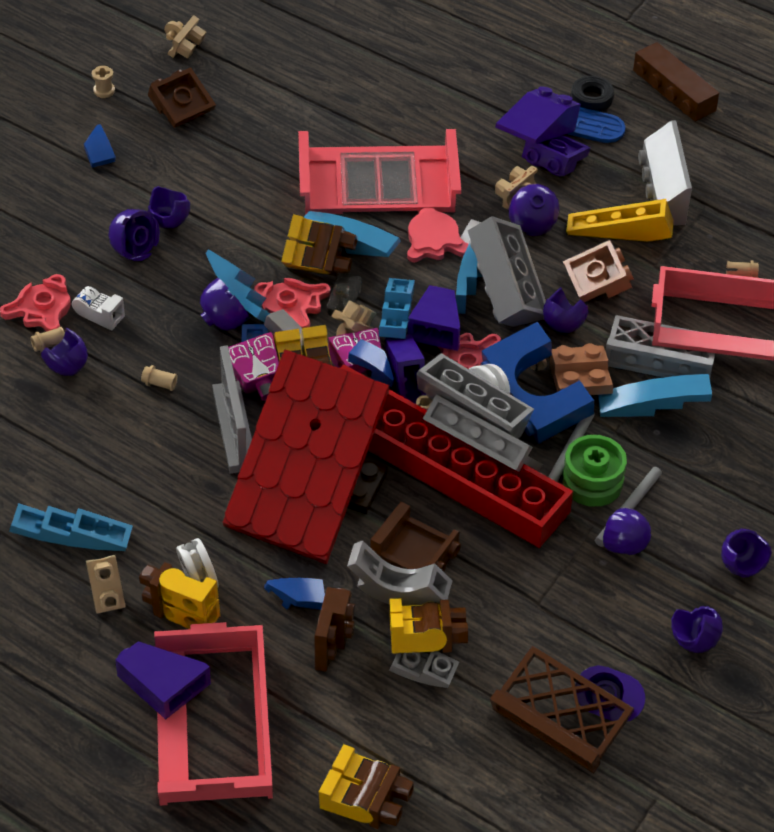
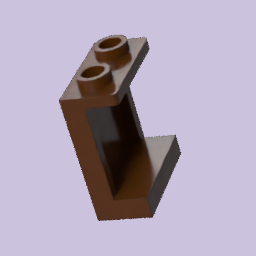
M400 502L371 538L370 548L384 561L399 568L418 569L435 563L444 572L448 561L451 558L455 559L461 549V543H459L460 531L454 529L448 536L410 517V506Z

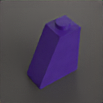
M429 285L408 317V334L412 335L415 342L455 351L459 350L460 322L454 290Z
M407 334L405 339L386 337V356L394 377L393 386L395 393L416 404L417 398L426 395L425 392L418 389L416 376L418 370L425 366L424 357L411 334Z
M139 641L132 647L124 649L115 659L117 676L165 720L211 684L210 667L206 663Z

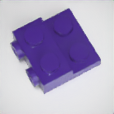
M562 135L538 144L526 141L522 158L526 159L531 165L546 168L553 175L565 176L575 170L577 161L588 156L591 147Z

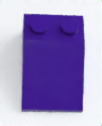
M539 87L536 90L527 92L496 122L495 128L530 143L538 144L574 132L581 104L572 101L573 98L570 96L553 93V90L548 87Z

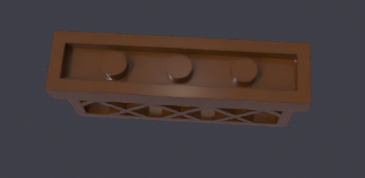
M534 646L529 649L500 691L496 690L490 698L494 711L593 774L601 764V758L634 712V708ZM536 657L545 663L547 672L529 675L528 665ZM565 675L570 678L571 688L554 691L551 677ZM548 678L551 691L533 695L530 681ZM574 681H575L576 683L580 684L581 686H576V687H575ZM527 682L530 696L516 698L509 691L515 684ZM591 691L596 694L597 703L579 707L577 693ZM573 694L576 707L558 711L555 697ZM600 697H601L602 699L606 700V701H605V702H601V701H600ZM552 698L554 712L541 714L536 710L534 701ZM531 702L532 707L525 703ZM615 706L623 711L618 720L605 722L603 708ZM599 709L601 723L583 727L581 713ZM578 714L580 728L567 730L561 726L559 717ZM556 718L557 723L552 721L551 719ZM612 728L609 734H607L606 729ZM603 730L605 739L597 749L587 743L585 733ZM577 734H582V738H583V739L579 738V737L576 736V735H577Z

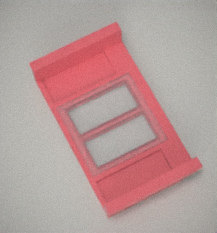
M446 129L445 146L309 147L308 131H298L300 196H305V214L309 211L330 214L382 211H418L420 213V210L423 208H433L438 212H455L456 194H461L456 129Z

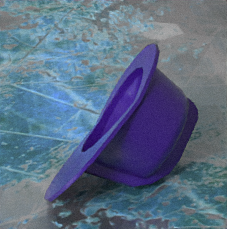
M600 665L589 667L581 672V676L634 708V712L628 721L639 716L644 708L646 697L644 688L638 680L630 675ZM584 691L577 693L578 702L581 706L597 703L596 694L593 692ZM600 697V701H601V702H605V701H606V700H604V699H602V698ZM615 706L602 709L604 718L610 721L618 720L623 713L622 710ZM599 709L588 711L592 714L600 716Z

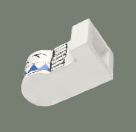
M89 286L85 287L72 301V307L77 314L111 331L125 316L123 297L116 294L109 297L105 294H100L96 289Z

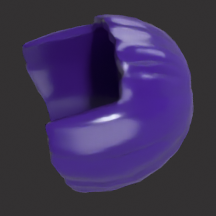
M157 186L152 190L148 212L151 213L153 218L157 219L160 228H176L187 219L190 212V201L182 192Z
M560 287L544 304V320L555 332H574L585 322L588 316V308L582 300H579L572 306Z
M66 328L63 340L52 350L46 347L41 352V357L53 372L64 376H72L84 367L88 359V353L83 340L75 332Z
M620 508L607 520L603 534V545L614 553L627 555L640 553L650 543L652 536L650 524L638 511Z
M742 528L726 536L721 550V558L726 568L732 574L742 578L753 576L767 566L772 554L770 545L763 537L757 535L755 531Z
M709 606L695 608L692 612L677 609L671 618L674 638L681 647L689 652L703 653L709 651L721 639L723 632L722 618L715 609Z

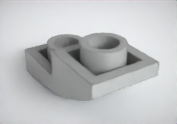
M438 651L431 652L430 654L425 652L397 653L389 671L420 683L448 688L459 661Z

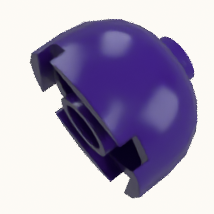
M528 184L520 188L512 197L508 209L511 222L520 225L521 230L529 236H540L549 232L557 222L560 212L559 200L555 193L548 187L540 184Z
M127 209L117 214L112 220L108 233L109 242L115 252L122 257L133 261H142L152 254L148 253L152 247L157 246L160 229L157 219L153 218L150 212L141 209Z
M218 277L204 289L201 295L200 305L204 312L200 316L209 327L214 324L220 330L229 331L238 328L250 318L236 296H233L227 290L229 288Z

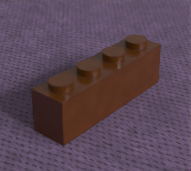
M658 42L635 52L633 71L693 121L696 122L717 111L719 92Z

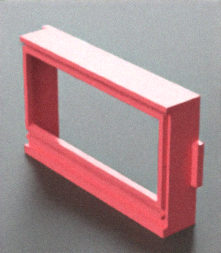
M665 266L660 267L658 284H654L651 307H656L652 346L774 361V341L661 327L663 296L774 309V280Z
M226 622L190 624V629L154 631L155 647L182 656L252 651L259 769L258 776L189 780L186 704L166 720L157 712L158 796L160 806L168 805L171 802L268 796V799L273 798L263 625L227 627Z

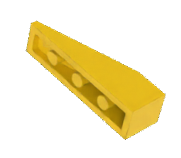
M661 199L568 214L566 232L568 235L648 242L672 238L674 220L667 200Z

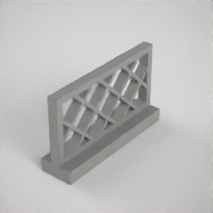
M615 316L605 350L609 367L659 377L709 374L710 378L715 353L687 352L684 349L652 346L653 336H649L646 332H654L653 322ZM661 324V327L674 328V329H682V330H689V329H684V328H679V327H674V326H669V325ZM619 325L630 327L631 330L624 331L619 327ZM638 335L642 338V340L635 342L631 337Z
M227 345L220 346L222 383L213 384L212 387L229 473L231 474L240 472L252 438L240 383L235 381Z
M437 394L423 417L429 423L518 472L523 464L537 471H540L543 465L528 456L533 447Z

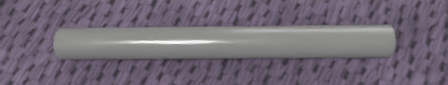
M594 415L578 422L550 472L549 478L556 482L559 481L565 467L564 460L568 446L577 438L584 436Z
M653 467L621 508L634 509L662 475V471L658 467ZM605 527L595 539V543L600 547H604L603 534Z

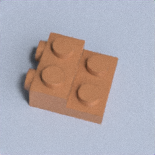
M610 240L563 261L577 294L583 302L603 293H606L608 298H611L632 288L630 280L634 279L628 265L622 266L621 263L625 262L619 247L614 249Z
M589 343L583 347L570 348L566 345H561L556 349H552L550 369L557 392L580 380L590 395L613 394V383L608 371V358L604 346H596Z

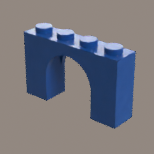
M536 322L482 350L483 362L480 365L494 364L500 367L508 378L510 395L534 408L524 431L527 436H533L539 444L581 420L594 415V399L580 380L548 396L529 394L518 385L517 379L525 369L552 356L551 340L539 323Z

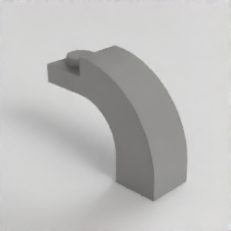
M364 541L354 543L347 567L359 577L357 587L369 596L387 604H390V599H401L402 606L422 605L430 601L440 604V600L448 599L453 581L435 563L418 569H404L393 566L384 561Z

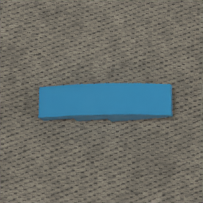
M309 211L304 216L306 219L343 226L345 231L358 237L356 249H345L347 254L389 257L401 242L399 237L355 219L316 211Z
M470 243L463 256L457 279L456 303L458 313L465 314L466 295H476L477 277H483L478 270V261Z
M208 249L206 255L216 276L229 288L227 290L233 296H236L249 313L265 322L266 316L270 314L261 307L266 298L250 288L255 278Z
M389 278L385 290L379 337L406 338L415 280Z
M709 374L679 375L650 379L613 388V394L598 395L600 417L654 416L655 409H682L684 402L711 401Z
M18 503L9 532L72 547L125 551L133 526L79 508L76 514L48 506L46 512Z

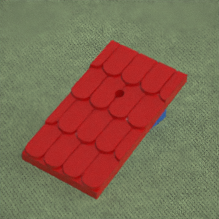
M284 349L270 385L269 394L257 422L256 431L238 474V481L225 511L224 527L328 564L385 404L389 385Z

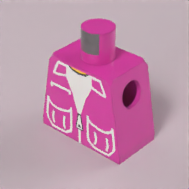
M378 328L329 337V355L334 366L341 368L343 365H346L371 379L372 371L348 362V355L360 339L381 348Z
M272 332L228 347L236 380L239 381L245 393L258 390L263 401L267 399L270 385L279 365Z

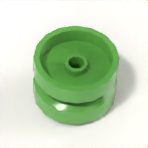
M586 435L574 440L568 446L565 453V467L562 476L563 486L573 490L572 499L586 506H604L617 499L624 484V474L627 465L625 451L616 441L602 435Z

